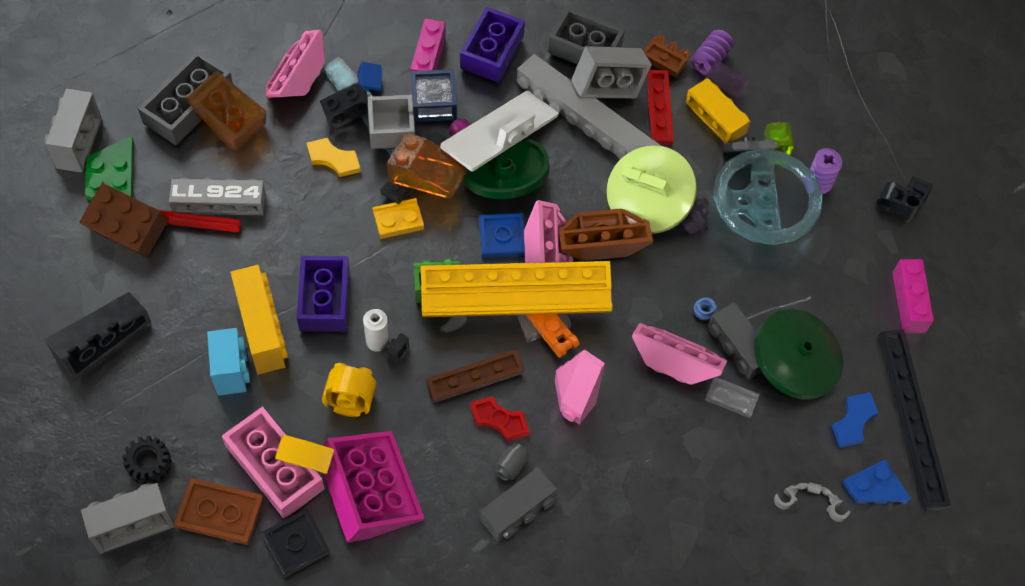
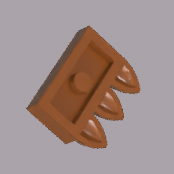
M658 35L649 42L643 51L653 66L660 70H668V74L676 78L687 64L690 54L689 49L684 48L676 53L677 42H670L663 46L665 36Z

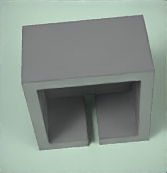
M412 95L368 97L371 149L415 146Z

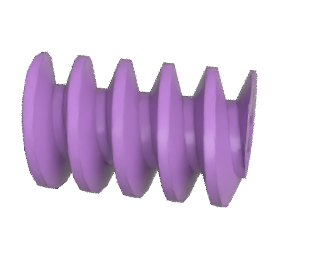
M723 30L712 31L705 39V42L701 44V47L692 55L691 62L694 69L701 75H712L717 65L722 62L726 54L734 47L732 37Z
M823 148L815 154L805 180L806 187L810 192L821 195L826 194L832 189L842 167V158L838 152L833 149Z

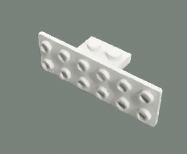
M525 91L442 142L440 148L467 169L474 171L557 118L559 113L534 96L530 91Z

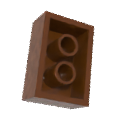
M101 183L79 223L89 230L148 258L169 218L160 210L109 185Z

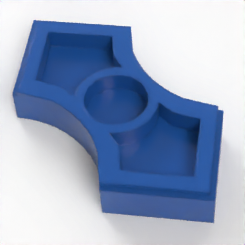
M870 392L847 397L846 416L832 425L839 448L864 442L863 428L865 423L879 414Z

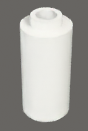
M372 309L366 312L363 317L366 345L372 351H382L389 344L387 316L382 310Z

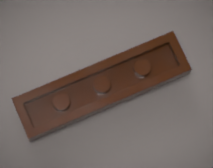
M514 349L426 378V383L432 399L436 403L524 374V367L517 350Z

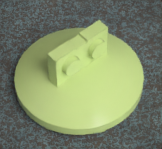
M645 146L629 152L615 165L607 183V200L610 209H624L642 220H648L652 234L670 230L683 221L693 207L697 192L696 178L687 160L678 152L663 146Z

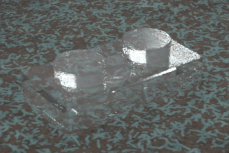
M714 377L705 400L750 418L759 394Z

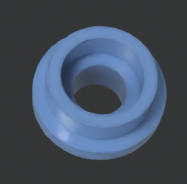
M701 298L696 301L693 310L699 319L710 320L711 315L717 312V306L712 299ZM706 308L709 312H704L701 309Z

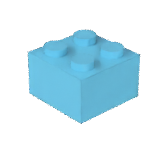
M237 328L208 331L210 376L217 395L247 392L246 383H250V373L246 361H248L247 347H245L244 336L239 337Z

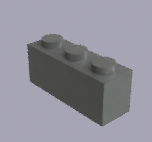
M734 302L712 314L708 324L709 331L722 343L724 352L736 362L739 372L745 374L748 380L760 374L762 371L757 363L754 351V340L757 331Z
M537 467L479 511V520L497 542L503 537L508 539L517 531L516 528L520 524L531 522L536 517V512L541 508L547 509L556 501L557 488L541 469Z

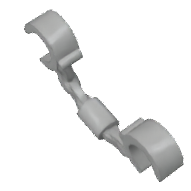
M812 482L808 484L799 483L796 486L791 485L786 488L784 493L789 497L790 502L788 503L782 502L778 494L774 497V503L778 508L789 509L797 501L795 494L798 489H807V492L816 494L822 492L829 497L831 505L828 506L826 511L829 512L830 517L834 521H845L851 512L849 510L844 515L837 514L835 507L839 506L843 501L839 500L838 496L831 493L828 488L821 487V484Z

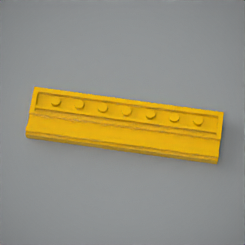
M610 261L421 266L422 317L611 312Z

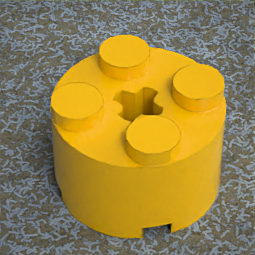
M336 363L328 375L322 396L323 404L326 407L330 404L334 407L333 412L344 416L358 417L361 412L367 414L370 410L376 388V380L372 377V371L365 367L358 369L343 363Z

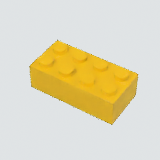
M259 265L231 271L257 375L286 368L284 359L288 358L266 272L261 273Z

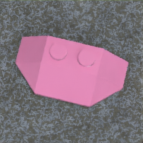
M321 30L305 31L301 35L302 38L295 42L287 51L265 86L267 98L303 96L310 91L311 85L319 76L320 70L325 64Z
M540 200L536 201L524 229L525 263L573 262L572 256L561 251L558 230L567 222L559 212L560 208L557 204Z
M639 323L632 335L646 366L651 367L658 373H665L674 377L682 383L691 385L720 376L727 363V360L719 357L711 350L663 329Z

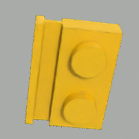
M416 198L404 200L399 205L394 202L372 207L380 239L424 230V223Z

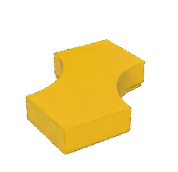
M328 138L306 143L312 165L328 166L336 171L338 177L361 172L355 150H340L334 147Z

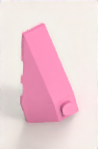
M585 349L574 356L571 361L568 360L564 366L561 365L556 370L555 375L560 412H562V415L567 420L575 421L579 425L597 402L605 366L604 362Z

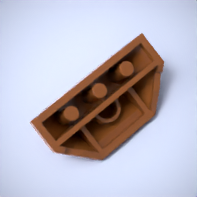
M624 209L579 212L558 230L561 251L581 261L628 257L653 243L649 221L642 220Z

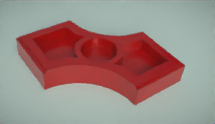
M493 396L470 402V409L476 427L487 426L494 428L504 436L506 442L530 436L523 411L513 412L506 410L497 404Z

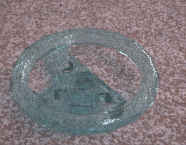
M765 149L742 152L727 161L715 178L713 199L719 216L732 231L753 242L776 245L793 242L812 230L821 215L823 194L816 176L802 161L785 152ZM752 164L751 183L744 190H732L728 186V182L734 173L746 165ZM775 164L792 171L804 183L809 196L808 210L800 222L788 229H781L774 173ZM764 180L769 185L762 186L758 183V181ZM744 199L748 201L749 204L742 205L738 202V200ZM737 214H744L756 224V228L742 221ZM770 219L774 224H765L763 220Z

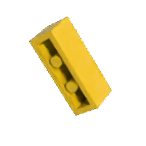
M708 78L688 90L685 103L724 143L734 142L747 133L750 124L748 116L741 112L734 105V102L727 98L720 91L719 87Z

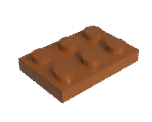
M190 478L174 526L175 528L249 545L264 497L261 494Z

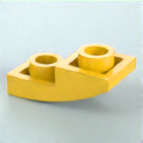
M283 434L275 459L327 474L334 449Z

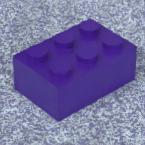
M486 7L460 52V69L499 83L524 37L525 20Z
M301 256L297 306L299 331L347 332L350 276L348 256Z

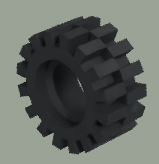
M142 436L138 437L139 442L137 443L134 440L131 441L132 447L125 448L126 454H123V465L132 480L135 482L138 480L140 484L144 485L145 481L152 484L154 479L157 482L161 481V475L166 477V469L170 470L171 465L169 462H172L165 443L163 441L160 442L157 437H154L152 440L151 436H146V440H143ZM148 452L154 453L157 459L153 466L142 468L138 465V459L141 455Z

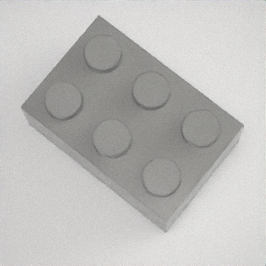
M585 46L571 82L581 98H637L652 64L642 48Z
M66 89L63 97L59 99V108L57 114L52 117V127L45 136L44 145L47 147L56 169L82 173L86 164V157L89 156L102 117L93 93Z
M147 483L140 486L138 490L129 493H118L113 496V499L104 502H93L87 508L81 510L88 538L100 554L175 527L166 498L158 483Z

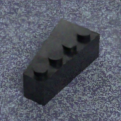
M128 292L44 340L56 361L72 379H75L151 320L147 310Z

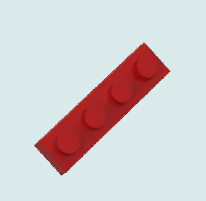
M649 70L646 76L650 138L661 146H673L674 137L668 70Z

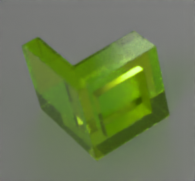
M789 122L767 124L763 135L764 140H776V148L783 147L784 154L790 155L794 142Z

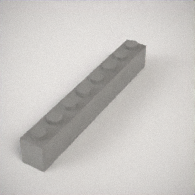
M535 54L517 69L516 82L521 88L527 89L534 96L555 109L570 124L579 127L588 137L594 138L603 148L613 152L619 159L641 147L661 146L596 98H581L570 79Z

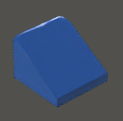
M362 62L357 72L359 83L364 89L380 91L382 66Z

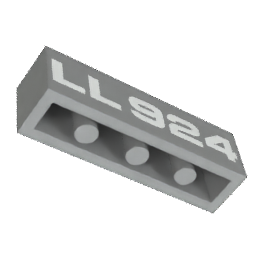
M180 178L172 179L169 204L172 211L183 213L264 215L266 192L263 180Z

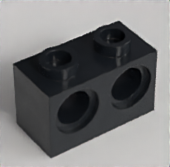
M359 81L320 100L327 120L335 129L368 113V95Z

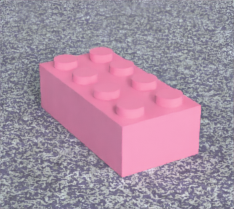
M262 406L223 434L222 439L225 447L281 517L286 519L322 492L324 484L316 471L275 459L283 434H286Z

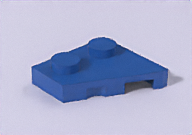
M885 459L844 479L842 482L855 504H867L869 502L876 504L901 502V504H907L911 500Z

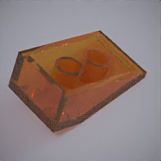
M217 70L186 98V101L213 132L236 152L266 124L267 111Z
M405 133L387 162L389 182L452 199L469 170L432 141L409 133Z

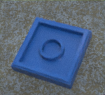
M524 213L479 215L482 258L525 256Z

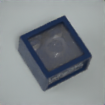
M454 69L411 71L414 122L457 120Z

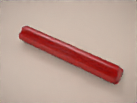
M160 210L169 218L167 224L229 232H240L241 229L240 219Z

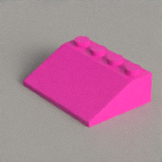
M392 431L328 438L322 446L334 449L327 474H324L347 543L370 539L424 519Z

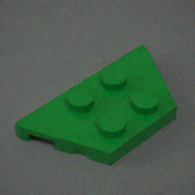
M127 137L86 157L85 196L87 200L92 201L101 183L133 197L134 141L132 137Z

